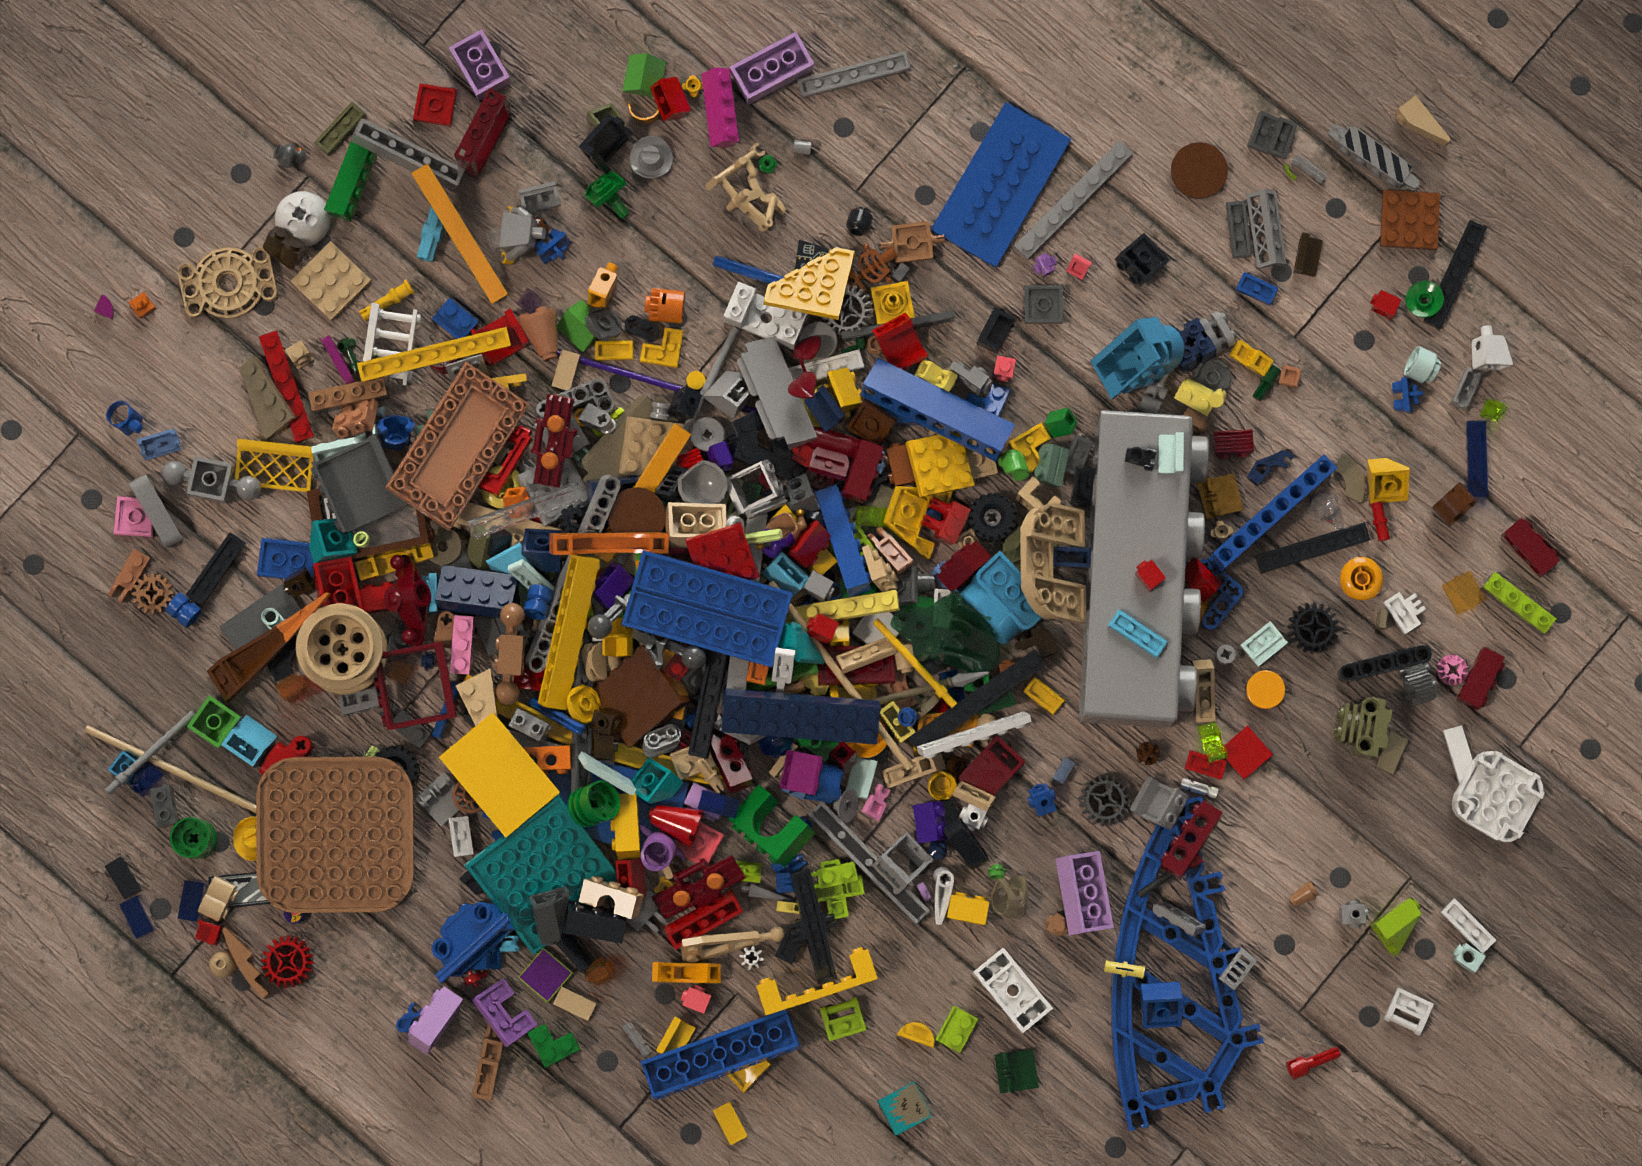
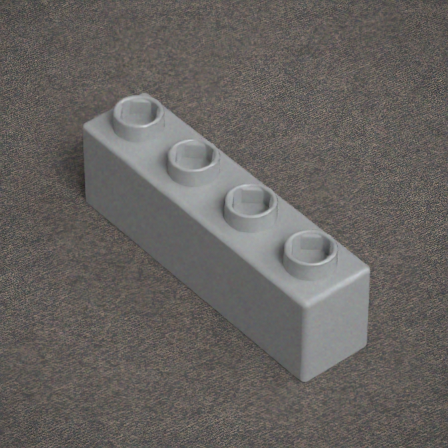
M1101 410L1096 420L1093 453L1095 475L1091 497L1088 548H1091L1090 568H1087L1086 623H1084L1079 705L1080 723L1168 728L1177 720L1178 711L1192 712L1194 710L1197 691V670L1195 666L1180 665L1182 634L1196 635L1198 633L1201 593L1198 589L1184 588L1186 558H1201L1205 517L1203 513L1188 512L1190 482H1205L1209 441L1207 437L1192 436L1193 419L1190 416ZM1176 432H1184L1182 474L1158 473L1159 435H1175ZM1127 447H1139L1141 449H1148L1150 447L1157 449L1153 471L1144 470V467L1125 462ZM1132 454L1131 456L1133 460H1138L1139 458L1137 454ZM1152 559L1166 579L1149 592L1135 573L1138 570L1136 567L1144 560L1148 563ZM1119 609L1168 641L1158 658H1155L1108 627Z

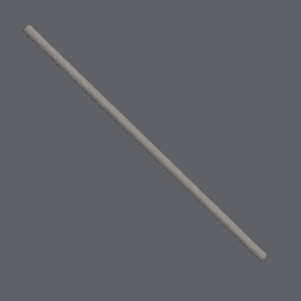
M732 327L700 392L702 398L694 417L686 420L683 429L687 432L690 431L705 401L703 398L704 394L712 387L739 332V329ZM621 553L617 563L624 565L629 553Z

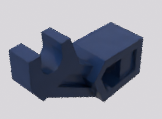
M1279 451L1258 460L1246 478L1258 486L1270 471V467L1276 466L1286 469L1288 464L1284 463L1283 459L1289 458L1292 460L1294 455L1288 451ZM1258 466L1265 467L1264 474L1262 475L1255 468Z

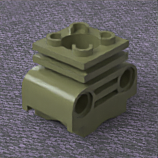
M1369 697L1359 704L1350 706V703H1345L1340 709H1337L1336 720H1339L1338 728H1335L1333 733V739H1336L1335 744L1340 745L1343 743V746L1351 744V752L1358 758L1373 760V756L1378 757V752L1387 749V728L1392 717V710L1385 709L1386 699ZM1366 705L1371 707V713L1366 710ZM1360 742L1365 744V751L1360 748Z

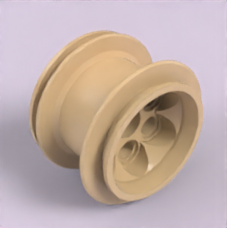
M337 603L316 610L304 621L296 640V656L302 671L319 687L335 694H353L368 688L374 683V678H377L376 670L381 662L383 652H387L388 645L382 628L367 612L354 605ZM346 626V632L343 635H338V627ZM357 634H362L363 641L359 644L355 643L354 637ZM324 636L330 638V642L326 646L321 645V639ZM342 646L348 649V651H345V655L339 652ZM359 653H363L365 657L361 663L355 661V656ZM329 655L331 657L330 663L323 665L322 658ZM387 658L382 659L383 670L386 665ZM347 664V672L343 674L340 673V665Z

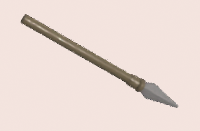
M989 672L958 673L952 678L948 677L947 680L943 679L938 681L941 686L944 685L947 689L948 687L950 689L953 687H963L988 675ZM928 684L870 700H877L882 705L935 690Z

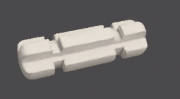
M1183 778L1180 787L1182 789H1190L1191 792L1204 796L1208 795L1211 798L1217 797L1218 788L1208 787V785L1196 781L1191 782V780Z

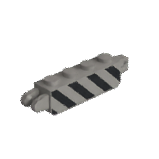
M1334 124L1327 135L1337 143L1336 148L1339 149L1338 151L1342 155L1350 156L1357 165L1365 166L1372 175L1386 180V184L1390 187L1399 189L1402 186L1406 190L1413 192L1419 187L1420 181L1410 173L1412 171L1410 163L1355 126L1349 127L1346 130Z

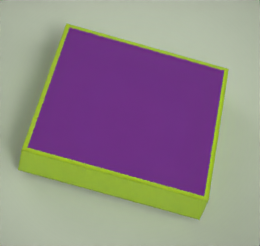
M543 948L518 978L548 1003L573 972Z

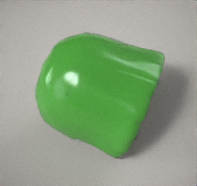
M1015 449L1007 450L999 457L998 465L1003 468L1006 474L1011 473L1014 480L1023 481L1030 476L1026 459L1020 451Z

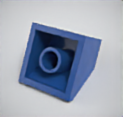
M1180 982L1141 984L1140 999L1143 1029L1182 1026L1183 997Z

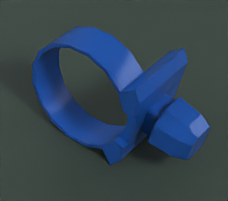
M117 401L109 406L106 412V419L113 427L118 428L127 436L131 435L132 432L140 433L143 429L140 423L143 416L128 403ZM127 405L129 409L128 418L119 424H112L111 416L114 410L119 406Z

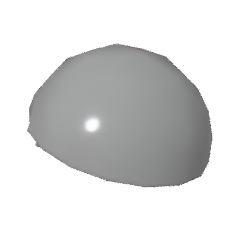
M702 460L692 466L678 479V492L686 503L719 504L727 490V478L723 470L715 463Z

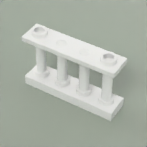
M372 303L363 362L372 360L376 356L384 357L401 353L377 349L374 344L375 339H379V337L409 342L407 351L412 350L415 328L420 325L421 319L418 310L413 309V315L383 311V309H380V304ZM383 318L411 323L410 334L380 330L377 327L378 320ZM413 371L401 372L385 377L403 379L402 385L407 386L408 382L411 383Z

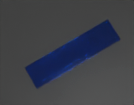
M1466 421L1468 491L1474 497H1488L1486 421Z

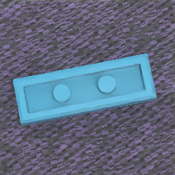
M1120 609L1108 625V627L1155 658H1158L1168 642Z

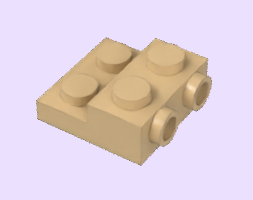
M870 545L862 547L871 579L882 592L897 590L896 581H899L896 571H892L889 563L886 564L884 558L880 557L878 551L873 550Z

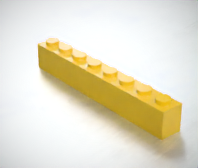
M570 555L538 703L547 708L567 709V697L575 681L574 673L579 663L578 655L583 645L582 638L587 627V615L591 609V597L596 586V575L600 569V560L592 556Z

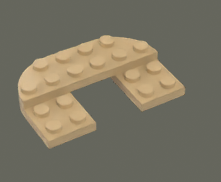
M1055 503L1036 507L1026 515L1020 528L1021 590L1030 607L1042 618L1084 624L1086 623V585L1053 578V543L1085 548V511Z

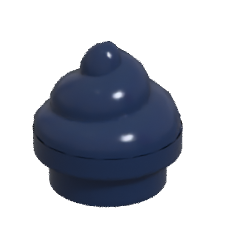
M943 841L932 842L928 848L929 854L937 861L945 858L948 843Z

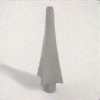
M750 883V886L742 884L741 892L747 893V897L774 899L793 903L792 898L773 893Z

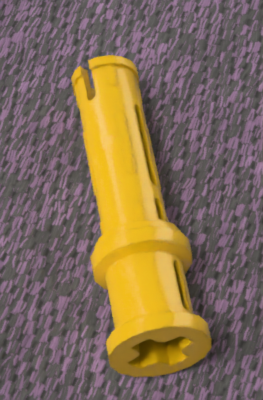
M405 279L403 284L396 288H391L388 294L373 303L380 304V309L384 310L394 303H401L403 298L410 294L413 295L415 292ZM371 304L359 311L365 322L370 317Z

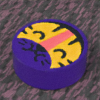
M284 911V917L289 923L296 924L303 919L304 913Z

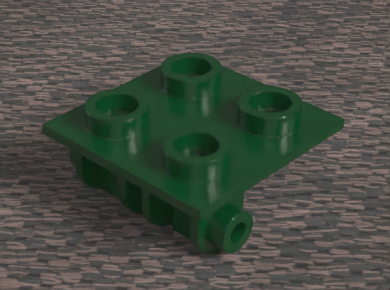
M1033 1049L994 1055L1000 1093L1039 1088Z

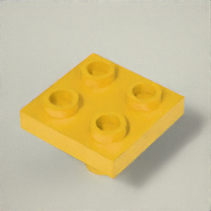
M908 281L870 288L877 325L885 324L905 312L910 319L915 318Z

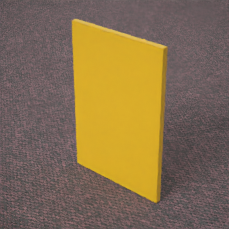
M493 712L439 756L441 761L506 838L560 793Z

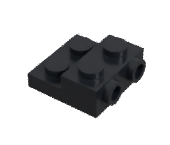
M1143 233L1121 251L1115 258L1118 269L1121 271L1125 270L1129 274L1130 281L1141 287L1163 268L1170 259Z

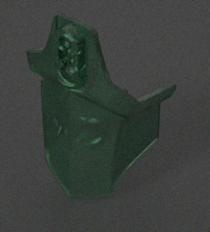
M955 590L940 598L930 607L899 606L900 610L895 611L890 626L912 644L913 655L918 661L924 662L932 658L970 673L989 672L999 663L1000 649L999 642L997 641L998 637L992 632L991 625L985 620L990 621L992 617L984 616L976 609L963 604L962 596ZM903 617L905 621L900 622L898 618ZM921 625L923 629L919 630L916 626Z

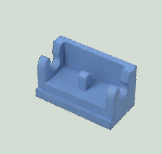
M175 429L137 439L142 451L141 455L145 461L182 450L178 433Z

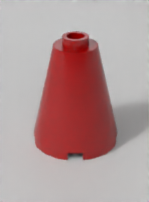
M656 805L655 808H651L648 818L651 819L650 823L691 848L701 825L699 821L703 818L704 811Z

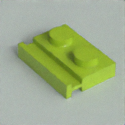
M736 861L746 876L741 881L760 883L763 863Z
M953 1005L935 1040L960 1053L978 1018Z

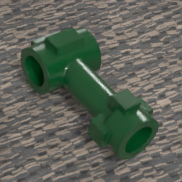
M349 337L341 339L337 344L338 350L346 352L351 364L348 367L352 374L359 372L357 363H360V361H357L353 351L356 348V341L353 338L349 339Z

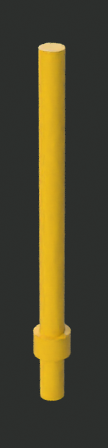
M879 619L875 620L873 625L936 691L935 694L939 698L942 697L953 708L957 702L949 695L947 688L944 685L941 686Z

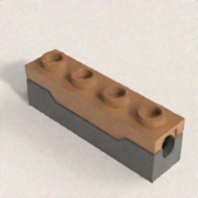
M384 377L308 392L314 415L340 410L348 405H354L373 398L377 401L389 399Z

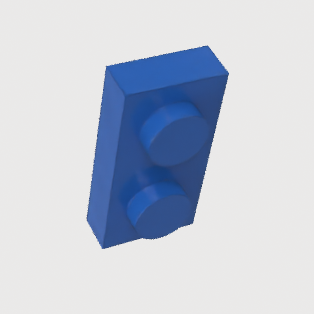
M1243 272L1235 290L1270 306L1278 287Z

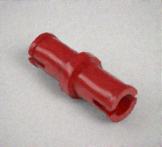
M1383 502L1370 504L1374 517L1372 522L1376 527L1378 541L1389 540L1388 518H1385Z

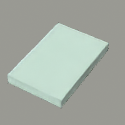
M581 751L578 759L586 770L629 795H634L636 788L629 778Z

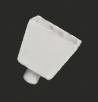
M1491 325L1481 327V336L1472 340L1473 369L1501 371L1512 366L1513 362L1505 337L1493 335Z

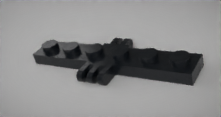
M807 867L791 872L789 874L801 918L789 923L790 928L798 926V928L791 930V934H800L794 937L793 941L806 940L818 985L837 980L826 933L830 932V928L837 926L836 921L828 922V920L834 919L835 916L834 914L826 915V912H820L810 868Z

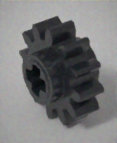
M570 504L567 509H562V515L557 518L559 521H562L558 528L564 527L563 533H578L587 508L580 510V504L575 508Z

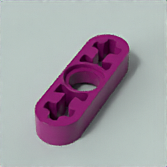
M330 335L322 338L321 341L345 384L354 383L355 380Z

